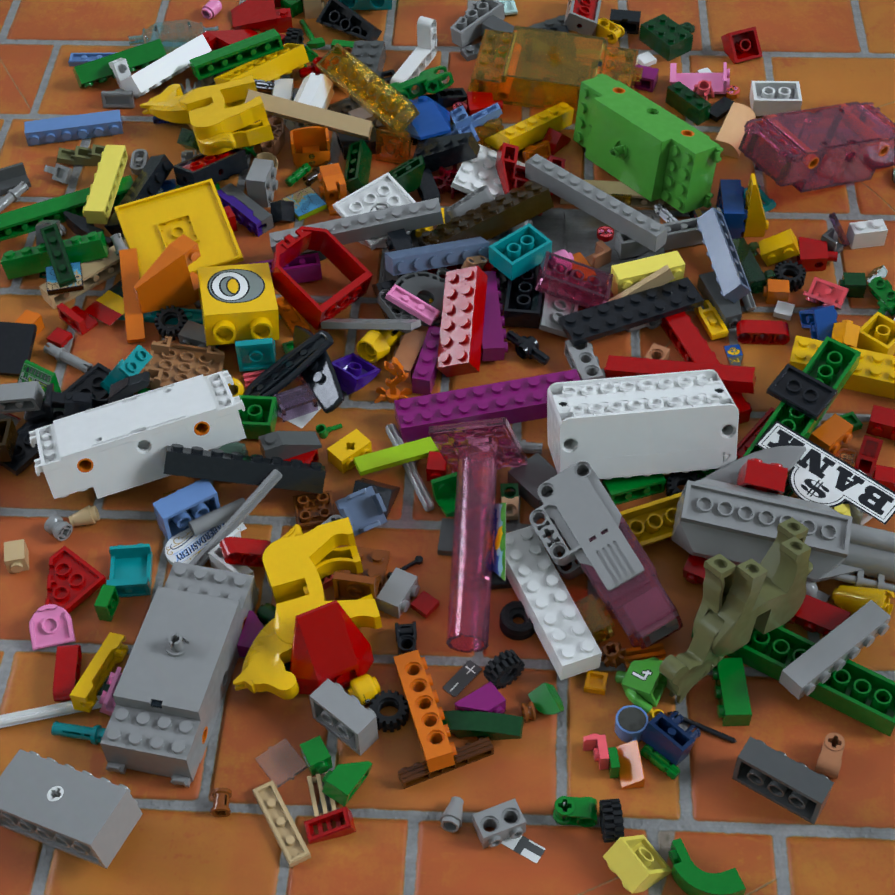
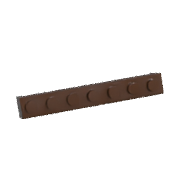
M489 737L479 738L473 743L468 742L460 748L456 747L457 755L454 756L455 765L429 773L426 761L417 762L411 767L402 768L398 771V776L403 789L493 755L494 747Z

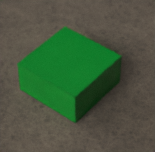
M103 584L94 604L99 620L111 622L120 602L115 586Z

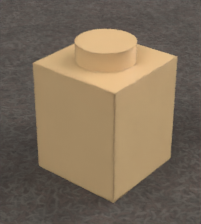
M24 539L4 542V563L8 573H19L29 570V550Z

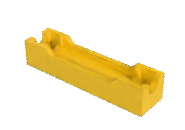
M112 632L108 634L70 693L75 710L91 712L98 700L96 695L114 666L122 662L129 651L128 645L122 644V642L126 641L125 635Z

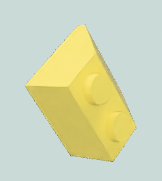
M644 835L620 837L603 856L608 863L609 869L617 874L622 881L623 887L632 894L644 892L672 872V869Z

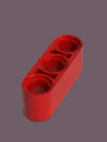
M740 320L736 324L737 340L742 344L785 345L790 341L789 325L785 321Z
M227 537L219 545L227 564L264 567L263 553L271 542L268 540Z
M80 644L57 646L53 680V699L55 702L71 701L70 693L78 683L81 673L82 650Z

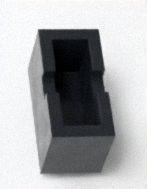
M611 9L610 21L621 25L627 34H639L641 11Z

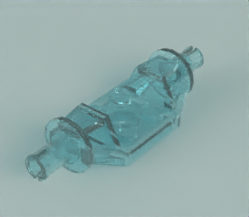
M188 19L156 22L147 29L143 28L142 35L128 36L129 40H135L129 42L130 46L161 39L165 52L169 53L202 33L216 31L219 28L218 26L205 28L203 22L197 23Z

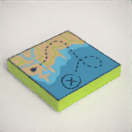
M310 186L282 198L284 201L294 202L295 217L298 221L327 209V203Z

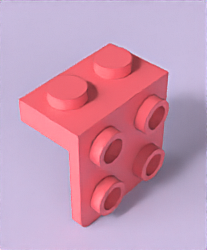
M814 277L809 291H804L803 295L807 296L806 300L815 304H819L820 301L823 302L822 306L834 305L835 309H841L849 289Z

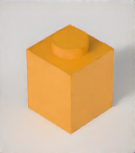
M842 320V322L834 323L831 338L847 346L857 348L860 326L853 324L851 320Z

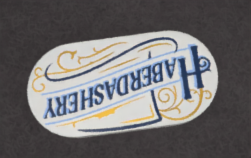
M225 523L197 536H194L190 528L170 538L165 546L168 562L172 566L174 561L189 564Z

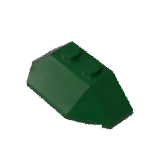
M420 155L409 159L389 171L390 175L407 193L415 191L421 184L425 168L423 156Z

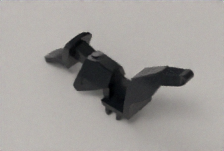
M145 371L110 385L109 397L106 399H97L93 393L55 392L54 383H50V385H47L46 397L42 402L41 410L26 411L24 420L32 422L41 418H52L54 408H64L65 417L83 412L88 408L93 409L131 397L133 393L148 387L150 372Z

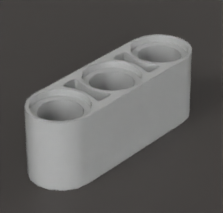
M485 185L448 207L446 211L451 219L466 214L468 210L476 209L485 202L493 201L494 198L488 186Z

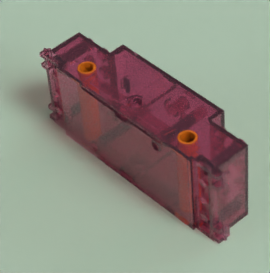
M851 102L771 114L746 122V125H744L745 133L738 149L752 160L757 167L761 168L767 176H770L777 185H793L802 193L871 180L876 169L895 166V123L883 115L879 107H873L874 103Z

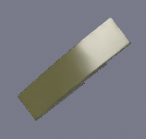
M93 144L92 149L76 146L75 150L59 147L56 163L98 166L105 146Z

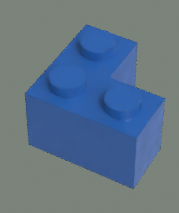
M834 305L799 310L802 328H810L812 339L824 341L827 336L832 337L833 325L837 323L838 316Z

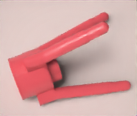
M701 80L698 82V85H694L693 92L696 93L697 91L706 101L709 92L712 98L715 97L711 81Z

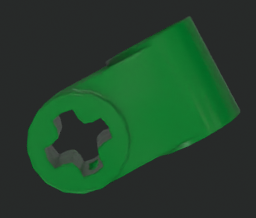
M561 796L555 801L553 819L556 823L582 827H593L597 824L596 799L592 797Z

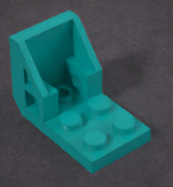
M273 338L235 341L240 372L267 369L276 362V346Z

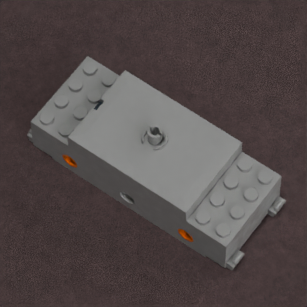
M174 561L165 586L157 587L113 694L116 705L100 742L108 762L106 766L107 771L120 772V774L125 775L126 769L171 777L170 782L172 784L190 787L198 766L201 764L239 658L237 644L249 610L255 611L259 600V588H256L254 575Z

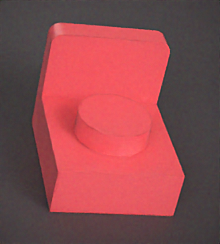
M605 734L584 736L583 751L593 750L594 762L599 763V770L608 769L609 754Z

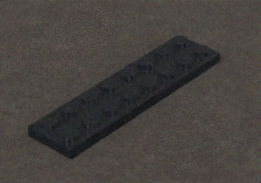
M688 277L558 317V323L572 345L577 346L703 306L704 299Z
M97 363L62 393H93L97 399H106L109 397V393L100 386V383L111 370ZM54 408L52 418L37 419L32 422H26L17 430L18 437L12 461L0 462V465L18 476L35 459H38L40 457L38 445L35 444V447L31 446L29 432L53 424L54 420L64 418L65 409Z

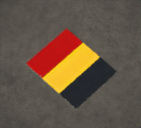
M122 279L84 311L109 326L125 313Z

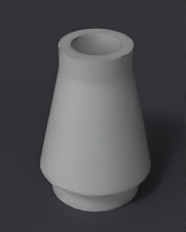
M454 796L451 798L450 803L440 818L441 827L447 832H457L462 827L464 800L460 797Z

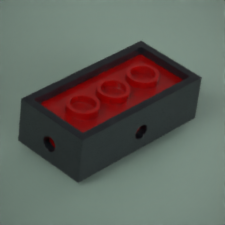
M236 148L219 155L207 156L199 154L174 165L173 168L177 184L184 187L211 178L214 185H216L221 180H227L234 174L242 173L243 170L248 169L245 150Z

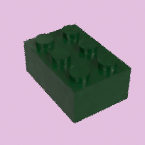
M662 14L641 24L639 40L667 61H670L692 50L693 35L665 14Z

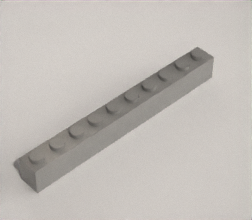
M538 154L525 161V177L549 188V191L653 252L658 251L666 244L668 228Z
M439 198L310 224L306 225V227L327 229L344 245L387 236V232L403 228L405 231L444 224ZM300 227L269 233L273 254L276 250V244L284 240V237L288 234L296 238L298 235L295 231ZM305 250L303 253L311 252V251H315V250Z

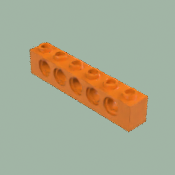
M418 650L394 656L396 671L405 699L408 702V708L429 773L455 765L456 747L454 742L449 743L448 738L451 737L448 724L443 725L442 720H445L442 707H437L436 703H439V698L436 690H432L430 687L434 685L431 674H426L425 672L428 669L425 657H420Z

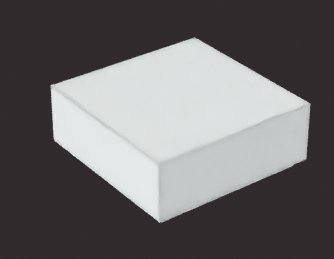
M648 51L635 57V61L642 66L649 67L657 63V59Z
M778 300L773 317L790 321L795 304Z

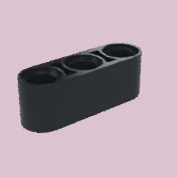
M426 168L423 172L421 184L417 188L421 201L439 198V203H441L440 193L431 170Z

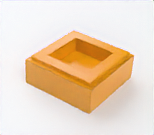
M593 670L587 671L583 692L605 695L608 673Z

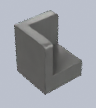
M830 228L822 235L821 240L827 242L828 251H837L839 254L843 251L844 245L833 239L835 229Z

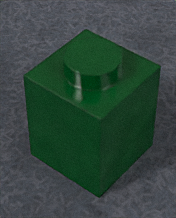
M843 272L842 280L839 279L838 285L849 289L846 295L847 298H864L867 286L865 273Z

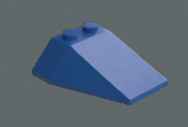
M420 96L415 100L407 99L403 103H399L386 122V125L391 130L418 140L451 133L450 112L428 96Z

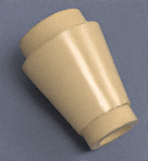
M88 505L69 516V522L72 527L96 524V521L100 520V515L95 505Z

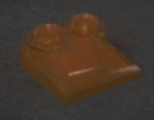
M403 129L399 131L376 130L375 160L398 165L409 160L411 135L408 131Z

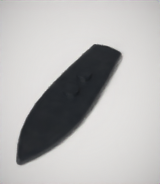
M294 326L293 348L314 334L306 328ZM325 351L301 375L323 411L328 414L341 405L344 401V396L327 351Z
M324 330L318 331L262 372L246 388L243 395L273 397L295 380L333 345L334 340L332 336Z

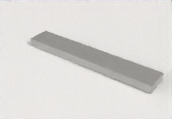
M331 318L321 322V328L413 330L421 326V319Z

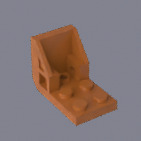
M357 547L363 573L355 574L351 573V570L344 569L334 571L332 579L335 600H357L372 594L373 599L376 601V597L383 588L390 551Z

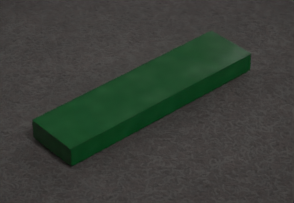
M55 223L41 228L40 232L60 288L77 282L58 225Z

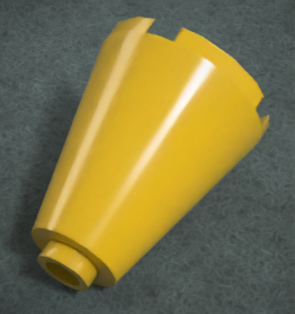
M840 585L832 593L834 604L841 609L851 612V615L870 600L891 615L893 604H890V598L894 599L895 597L894 592L890 590Z

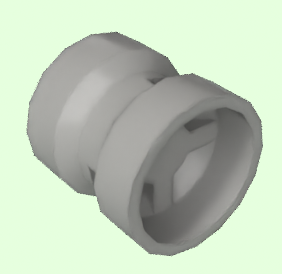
M57 514L50 516L44 524V529L48 533L53 534L59 541L66 540L73 531L72 525L64 521Z

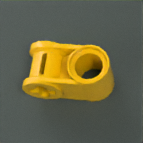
M607 18L598 19L596 26V36L598 38L615 44L618 38L625 35V30L621 25Z

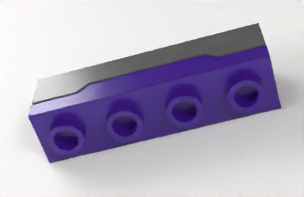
M232 183L217 190L223 207L230 206L238 223L244 225L249 232L259 237L274 228L272 214Z

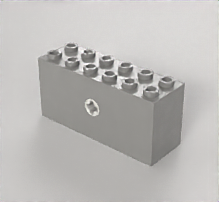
M20 749L0 776V826L106 869L143 813L138 807V802L130 794L131 790L125 785L112 784L108 779L104 777L96 778L85 770L82 772L77 771L71 765H61L50 757L42 758L34 751L26 752Z

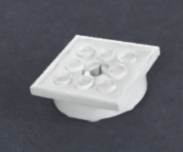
M387 172L334 203L333 208L344 218L415 203L416 201ZM411 230V231H406V234H407V235H410V233L412 232V230ZM388 235L358 242L368 246L371 251L375 248H386Z

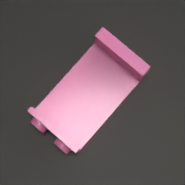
M727 62L723 63V72L676 73L677 63H670V85L679 81L693 91L695 84L698 85L699 81L707 80L711 81L714 94H726V88H730V69H727Z

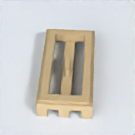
M316 774V777L307 776L315 817L331 812L327 810L325 795L322 792V780L325 775L320 776V774ZM313 783L318 784L323 813L318 812ZM330 798L332 811L337 810L335 800Z

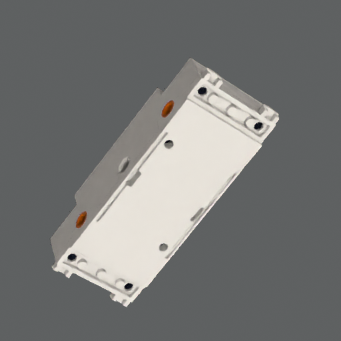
M226 370L207 376L202 374L54 420L53 424L29 432L30 444L32 447H35V444L38 445L40 458L34 460L35 472L37 476L44 472L54 499L65 498L69 494L83 492L91 487L94 488L97 499L171 476L164 474L167 445L180 444L184 448L197 446L209 451L210 449H218L223 445L236 443L246 438L238 411L241 409L245 411L243 401L240 400L239 395L233 397L228 384L234 385L231 374Z

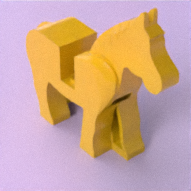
M252 75L235 81L198 87L184 95L180 84H172L161 94L150 98L146 103L140 104L141 108L146 109L142 111L143 114L153 115L172 123L187 124L192 128L200 153L203 155H219L232 149L253 146L274 139L261 96L244 103L248 89L257 91Z
M349 517L318 525L304 534L301 526L295 524L285 535L265 549L262 560L276 602L275 618L259 632L248 650L243 663L242 673L233 681L236 691L248 688L254 694L267 691L284 700L293 699L299 693L295 675L286 671L284 666L291 661L296 616L332 602L325 599L321 579L334 574V571L339 569L351 570V573L355 574L363 573ZM372 594L357 600H337L358 628H382L381 617Z

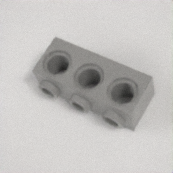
M570 340L565 341L564 354L571 370L577 369L580 380L605 378L604 369L600 368L599 359L594 355L591 343L586 342L573 346Z

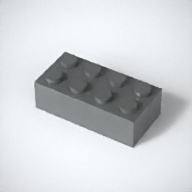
M359 40L354 42L344 77L346 93H376L386 60L384 41Z
M752 737L748 739L738 755L732 779L812 824H815L826 805L834 784L827 776L812 771L805 764L792 760L785 753L776 751L767 746L763 741Z

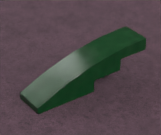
M443 711L445 720H442L443 725L448 724L450 734L454 733L457 738L489 737L490 740L522 738L524 718L521 716L482 711Z

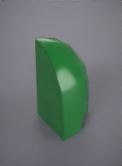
M544 682L528 694L534 707L545 715H556L564 710L563 702L554 685Z

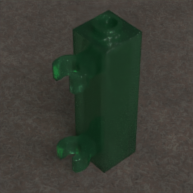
M744 237L732 239L751 293H761L763 286L767 284V280L775 276L774 271L767 270L764 273L762 272L754 257L758 255L756 249L759 248V244L757 242H752L748 245Z

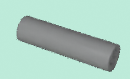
M242 497L189 521L188 524L194 536H197L227 522L245 502V499Z

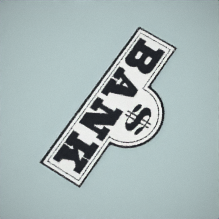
M776 421L756 443L762 449L777 446L806 447V451L792 467L789 474L791 489L798 498L825 504L829 507H836L847 501L885 525L895 514L894 491L779 421Z

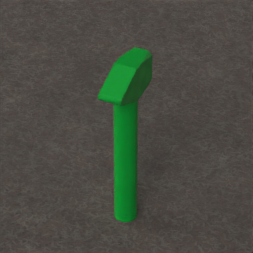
M301 19L299 23L310 40L307 42V46L311 49L324 47V39L322 37L315 38L305 20Z

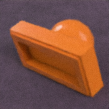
M545 140L537 145H528L522 152L524 163L535 154L547 159L551 155L549 141Z

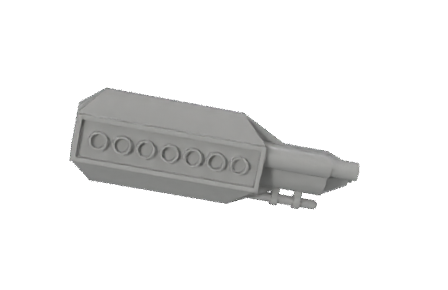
M707 478L687 481L677 503L671 540L691 555L710 559L718 554H722L735 565H739L751 558L760 564L777 537L778 524L793 517L809 529L804 543L812 548L809 561L813 564V570L807 576L806 581L816 583L833 579L851 583L857 587L865 586L886 589L895 593V585L885 583V581L895 583V532L852 523V516L840 514L825 504ZM864 576H866V577H871V578H875V579H877V580L867 579V578H864Z

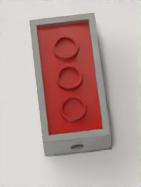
M568 0L563 26L567 25L568 30L591 37L598 23L602 0Z

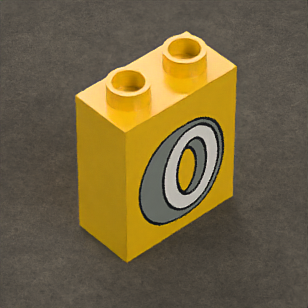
M268 262L197 268L206 346L234 344L235 341L264 338L279 340V312Z

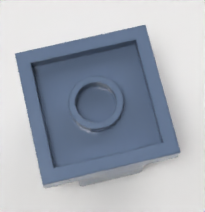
M372 486L363 488L335 501L340 515L343 518L349 517L354 536L388 522L384 515V512L387 510L379 493L375 494Z

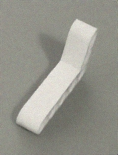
M424 16L419 17L417 21L418 46L393 75L390 84L394 82L402 83L419 76L435 58L437 53V22L435 19Z

